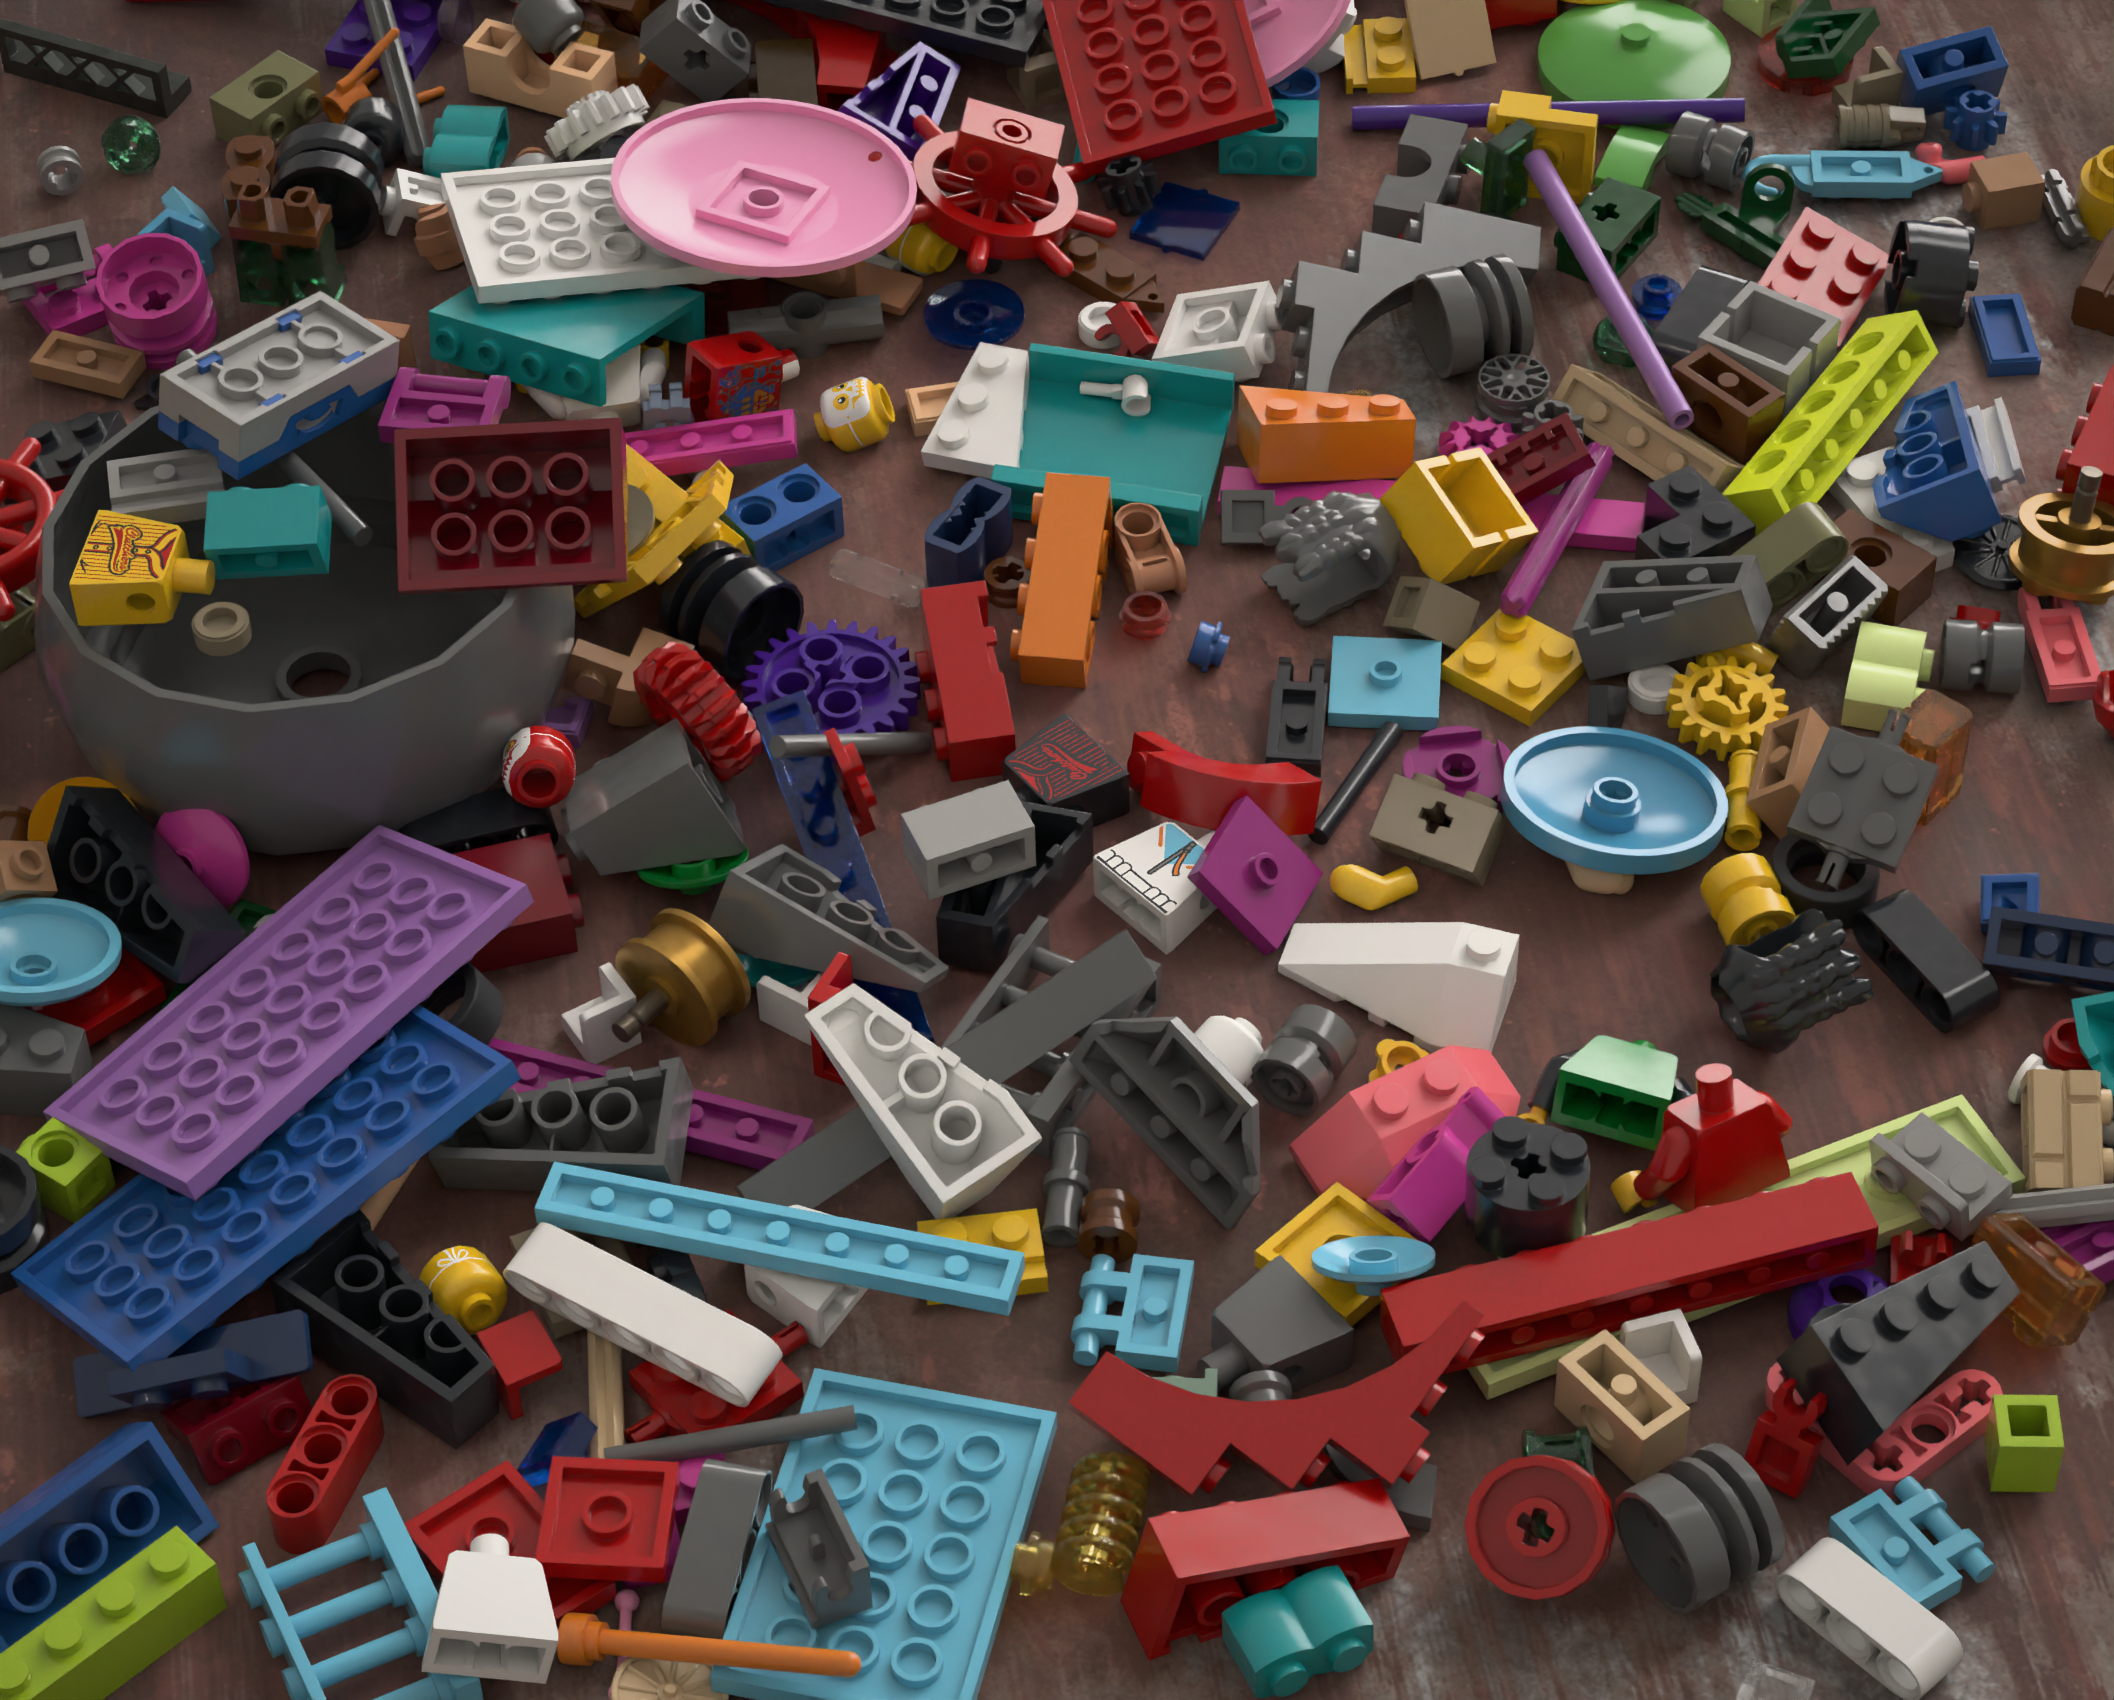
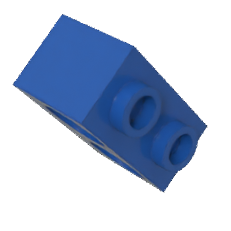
M806 463L729 501L727 510L719 516L721 521L744 538L751 556L756 559L758 564L774 572L845 536L842 497Z

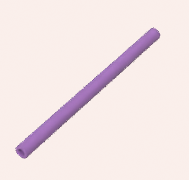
M1542 149L1529 152L1524 158L1525 168L1669 425L1674 430L1688 427L1694 420L1693 411L1547 153Z

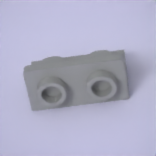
M1923 1112L1917 1115L1891 1140L1878 1133L1869 1141L1871 1171L1878 1183L1890 1193H1902L1916 1205L1918 1212L1928 1224L1938 1230L1947 1229L1960 1241H1963L2013 1195L2011 1181Z

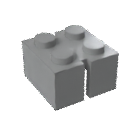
M1750 281L1727 305L1726 313L1721 312L1698 336L1697 349L1710 343L1785 393L1783 421L1836 357L1841 318Z

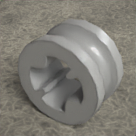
M54 146L43 151L38 157L36 163L41 185L47 192L59 196L68 195L78 190L83 184L84 172L80 157L75 150L67 146ZM57 167H67L64 168V174L54 175V173H57Z

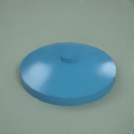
M1609 727L1563 728L1549 731L1527 740L1509 756L1505 764L1500 789V800L1506 817L1517 831L1531 843L1551 855L1570 863L1594 870L1619 874L1665 873L1699 862L1708 856L1719 844L1728 813V799L1721 782L1697 758L1661 739L1634 731Z

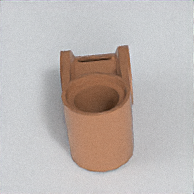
M1140 502L1122 506L1114 517V559L1122 574L1131 602L1133 604L1142 603L1144 596L1174 590L1177 594L1186 592L1188 583L1185 564L1181 552L1174 545L1160 512L1152 505Z

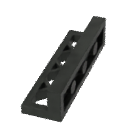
M3 18L0 20V54L4 72L166 119L192 92L190 77L167 70L166 64Z

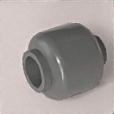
M514 0L518 6L512 15V24L535 52L542 54L551 52L554 56H557L563 52L571 41L577 42L582 36L583 29L580 26L584 20L583 11L574 0Z

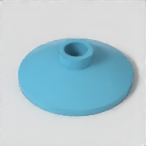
M1375 1235L1350 1237L1326 1243L1318 1247L1312 1253L1311 1258L1312 1267L1318 1273L1340 1282L1356 1284V1292L1360 1295L1380 1296V1289L1391 1287L1393 1283L1409 1280L1431 1269L1435 1264V1251L1428 1244L1418 1240L1397 1236Z

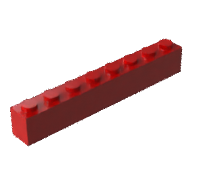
M1852 1172L1831 1177H1816L1803 1184L1771 1192L1760 1191L1747 1198L1715 1206H1700L1687 1213L1655 1221H1640L1631 1227L1599 1235H1584L1571 1242L1539 1250H1524L1511 1257L1479 1265H1464L1454 1271L1419 1280L1409 1279L1402 1281L1395 1286L1380 1289L1381 1329L1393 1360L1397 1362L1428 1339L1465 1299L1485 1314L1475 1328L1484 1334L1485 1337L1464 1366H1461L1452 1359L1441 1374L1444 1375L1590 1338L1604 1329L1608 1332L1621 1330V1325L1626 1321L1676 1309H1681L1684 1314L1874 1266L1879 1226Z

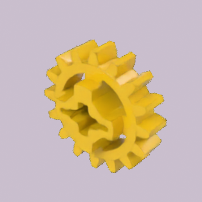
M1708 656L1704 668L1690 662L1687 664L1685 675L1675 674L1665 706V711L1670 712L1667 724L1669 728H1680L1678 741L1681 744L1692 740L1698 743L1696 753L1699 755L1704 754L1708 749L1716 750L1718 761H1724L1727 752H1736L1741 749H1753L1759 752L1765 725L1787 716L1789 706L1783 704L1786 692L1784 689H1772L1775 679L1772 673L1761 677L1756 675L1757 664L1751 662L1745 668L1737 667V661L1734 656H1729L1726 665H1719L1713 656Z

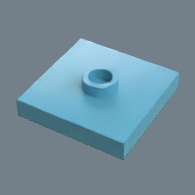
M1333 636L1328 726L1381 729L1385 722L1391 721L1398 724L1402 730L1430 731L1438 728L1442 641Z

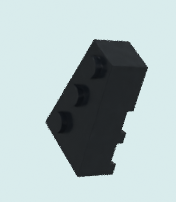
M1021 801L1035 825L1036 866L944 895L936 916L939 960L947 965L995 973L1007 959L1008 951L1014 938L1020 933L1025 934L1039 915L1044 917L1093 861L1092 813Z

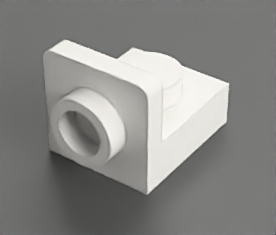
M397 168L390 185H384L381 189L378 214L382 215L385 234L396 236L404 216L413 217L419 221L417 208L445 203L441 192V178Z

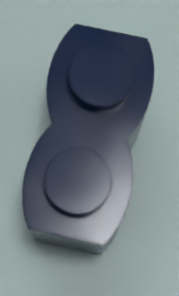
M978 476L965 483L957 491L953 498L951 509L938 515L929 524L924 536L927 588L984 580L986 566L991 561L1006 555L1013 541L1011 488Z

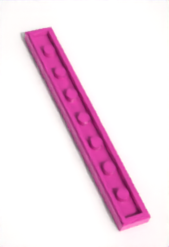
M1224 466L1218 496L1217 515H1220L1221 490H1275V505L1284 506L1287 501L1295 497H1306L1311 499L1312 502L1318 499L1323 500L1324 496L1334 490L1342 493L1351 492L1353 494L1370 492L1372 496L1380 499L1396 481L1363 479L1257 483L1250 468ZM1543 494L1522 506L1537 530H1539L1558 495ZM1593 498L1566 546L1636 552L1637 535L1642 533L1644 503Z

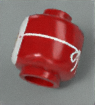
M534 725L523 728L514 734L503 750L502 779L506 791L516 802L530 808L542 809L554 806L568 796L574 785L576 772L575 753L571 742L562 732L549 726Z

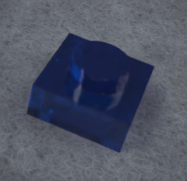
M582 1412L547 1423L517 1471L533 1487L547 1483L552 1456L588 1458V1451L585 1448L598 1427Z

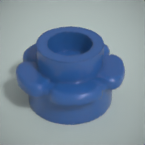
M1201 620L1187 661L1202 666L1200 672L1205 673L1209 664L1218 667L1221 665L1230 636L1221 633L1223 624L1218 621L1217 625H1213Z

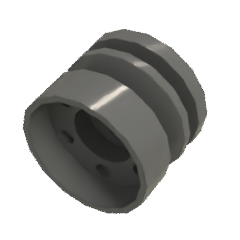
M1501 253L1486 258L1484 262L1480 259L1466 263L1463 273L1455 266H1449L1425 272L1415 277L1412 286L1414 323L1426 360L1434 373L1443 379L1480 369L1483 359L1488 361L1499 355L1520 354L1530 356L1534 346L1535 330L1532 307L1521 273L1510 257Z
M1712 1442L1697 1450L1691 1457H1684L1677 1461L1670 1468L1669 1474L1656 1473L1623 1491L1615 1500L1614 1517L1618 1536L1629 1561L1653 1595L1674 1612L1690 1613L1721 1595L1729 1588L1730 1581L1742 1583L1753 1576L1757 1570L1763 1571L1775 1564L1784 1554L1785 1537L1782 1521L1770 1493L1758 1474L1745 1459L1725 1444Z

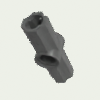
M799 291L788 295L780 306L727 312L729 334L748 330L756 332L777 350L788 348L799 359L819 357L827 351L830 344L881 339L884 337L879 294L825 300L818 293Z

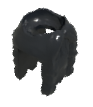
M1810 909L1795 916L1790 924L1762 935L1758 940L1749 945L1732 943L1725 947L1719 958V963L1710 973L1711 996L1718 1003L1721 1019L1736 1034L1737 1040L1746 1042L1750 1047H1762L1771 1053L1778 1054L1788 1049L1798 1039L1801 1030L1810 1029L1817 1022L1828 1020L1834 1014L1846 1011L1848 1007L1861 1005L1874 996L1872 991L1873 985L1869 978L1853 977V973L1861 967L1858 954L1853 950L1840 948L1847 935L1842 928L1843 923L1840 919L1828 921L1822 911Z

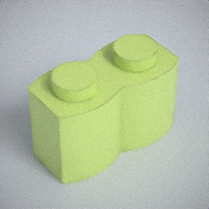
M1861 621L1844 698L1841 725L1880 732L1889 709L1898 710V719L1901 712H1904L1911 717V720L1921 722L1927 689L1918 688V682H1930L1935 650L1925 649L1927 632ZM1910 723L1908 724L1903 736H1907Z

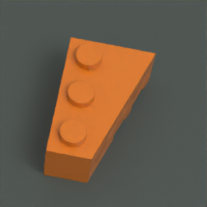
M1239 385L1236 444L1257 483L1400 478L1413 464L1416 418L1404 399L1387 394L1359 396Z

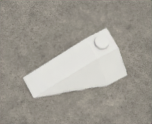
M1465 922L1294 923L1278 964V972L1334 1002L1347 1000L1368 1011V1020L1382 1027L1391 1023L1414 1035L1413 1043L1433 1053L1448 1045L1484 1049L1492 1052L1516 983L1519 934Z
M852 983L804 1015L805 1022L905 1178L936 1219L954 1218L990 1194L1042 1141V1136L1006 1089L991 1079L987 1081L962 1064L959 1056L946 1047L941 1049L912 1029L909 1021L856 984Z

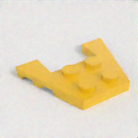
M717 460L686 490L691 496L650 534L647 541L637 552L628 558V582L588 584L574 597L575 610L583 618H586L654 581L660 585L672 576L682 565L678 556L693 544L697 547L702 546L722 526L716 519L727 510L734 478L730 470L720 460Z

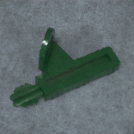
M1767 163L1755 167L1746 176L1739 209L1726 202L1714 208L1713 202L1708 203L1707 198L1703 200L1702 195H1693L1687 191L1675 196L1674 202L1677 204L1676 206L1679 211H1683L1689 217L1700 218V229L1705 231L1707 235L1712 236L1715 240L1737 251L1738 254H1742L1744 258L1749 259L1752 263L1767 270L1785 241L1784 238L1774 232L1790 215L1795 189L1794 178L1786 167L1775 163ZM1766 176L1778 177L1784 183L1783 189L1774 196L1760 195L1756 192L1755 185L1758 180Z

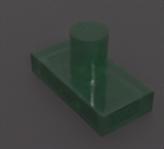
M1521 119L1515 121L1487 143L1479 138L1472 139L1463 150L1461 156L1462 164L1484 176L1480 212H1494L1510 216L1526 204L1529 173L1523 162L1525 156L1533 149L1535 127Z

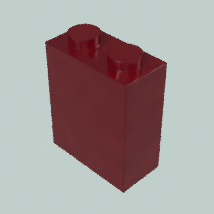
M550 833L453 854L527 884L534 900L527 909L515 918L509 927L499 932L469 961L480 973L578 952L575 928L585 926L583 911L578 893L567 895L566 887L573 886L569 862L566 853L555 854Z

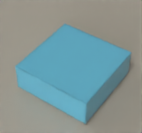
M174 186L161 197L165 208L201 221L207 226L211 248L222 238L204 210Z

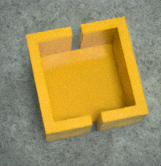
M1481 447L1452 453L1447 458L1443 455L1414 462L1379 499L1395 520L1398 530L1402 532L1401 536L1418 559L1422 571L1430 578L1442 584L1463 580L1469 575L1475 577L1501 570L1539 532Z

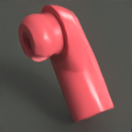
M1936 142L1921 143L1915 149L1918 161L1943 170L1942 178L1939 182L1945 185L1967 183L1971 161L1986 159L1983 155L1956 160L1942 158V146Z

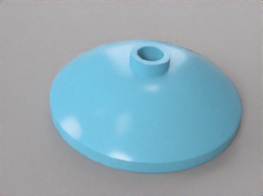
M20 898L0 902V1004L34 1007L72 1000L95 989L119 965L122 955L120 932L116 925L98 910L78 902L57 898Z

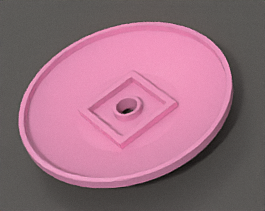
M770 98L711 101L665 114L649 122L626 140L619 149L611 170V195L614 206L624 223L639 238L662 253L682 262L716 272L751 277L779 278L820 274L868 259L884 250L904 232L914 214L917 197L916 177L909 160L900 148L884 134L856 118L829 108L809 103ZM874 151L882 153L880 160L875 162L868 160L870 153Z

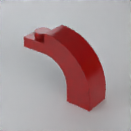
M1153 731L1134 732L1131 755L1127 762V772L1129 773V787L1141 793L1140 806L1178 822L1216 831L1233 803L1247 795L1287 836L1314 833L1322 780L1290 762L1249 765L1216 761L1188 752Z

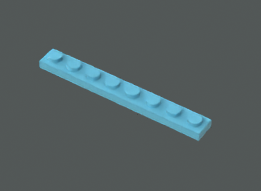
M559 1162L553 1163L534 1208L538 1224L544 1222L558 1228L1006 1316L1010 1314L1025 1270L1024 1252Z

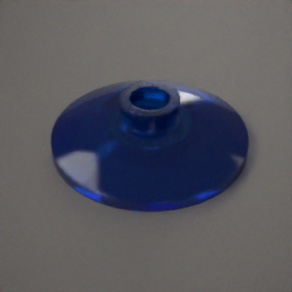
M967 279L950 283L934 292L924 306L923 317L927 331L937 341L957 349L976 350L980 342L1001 345L1012 339L1024 324L1025 307L1020 296L1004 284L985 279Z

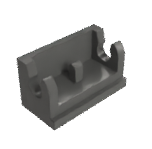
M822 1468L805 1474L802 1485L805 1493L795 1502L788 1503L780 1488L775 1489L769 1499L771 1522L765 1524L766 1533L812 1629L873 1608L870 1566Z

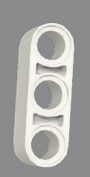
M1829 1537L1820 1539L1782 1572L1776 1580V1588L1780 1598L1798 1618L1903 1700H1920L1964 1658L1963 1648L1959 1639L1943 1621L1836 1539Z

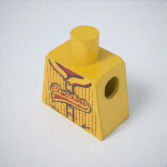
M98 510L69 582L78 625L102 626L166 623L173 619L182 593L207 595L212 593L215 584V564L212 560L190 559L184 530L178 525L108 510Z

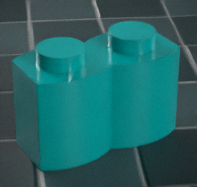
M447 105L442 118L435 119L432 147H426L424 150V175L441 178V173L500 168V164L506 157L510 141L507 108L501 106Z
M1339 1565L1313 1570L1292 1580L1281 1589L1260 1592L1230 1606L1222 1612V1638L1256 1698H1266L1273 1695L1285 1697L1299 1691L1304 1687L1308 1679L1315 1674L1332 1671L1346 1672L1360 1665L1367 1655L1374 1650V1624Z

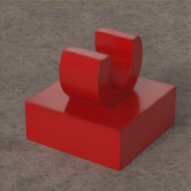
M1120 301L1105 312L1112 324L1101 326L1094 335L1097 341H1104L1112 334H1116L1120 338L1121 346L1112 355L1129 358L1132 355H1149L1156 349L1159 342V337L1137 304Z
M1905 1230L1901 1235L1891 1237L1888 1251V1285L1891 1287L1952 1257L1953 1239H1948L1945 1233H1937L1936 1238L1913 1236V1231Z

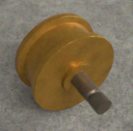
M675 908L662 910L651 920L649 934L646 937L629 939L617 951L615 959L617 972L634 993L637 1003L612 1025L614 1035L624 1043H628L641 1029L651 1023L663 1034L679 1043L688 1046H701L706 1044L716 1034L718 1020L722 1016H735L749 1004L751 997L750 983L739 958L717 931L689 912Z

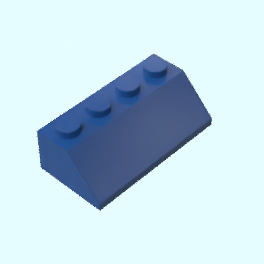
M152 1422L125 1424L0 1514V1654L176 1525L194 1543H198L220 1526Z

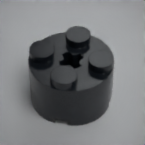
M1919 220L1900 221L1894 231L1887 263L1893 264L1892 279L1885 280L1884 307L1886 315L1918 310L1925 325L1961 328L1966 315L1965 292H1973L1975 290L1979 274L1978 261L1970 260L1975 241L1974 227Z
M1517 1116L1502 1117L1494 1122L1492 1130L1481 1136L1474 1143L1469 1151L1466 1164L1465 1220L1467 1227L1470 1225L1476 1233V1241L1483 1249L1495 1256L1507 1258L1524 1250H1539L1571 1242L1578 1237L1584 1236L1588 1222L1591 1170L1586 1141L1575 1133H1566L1545 1124L1528 1123Z

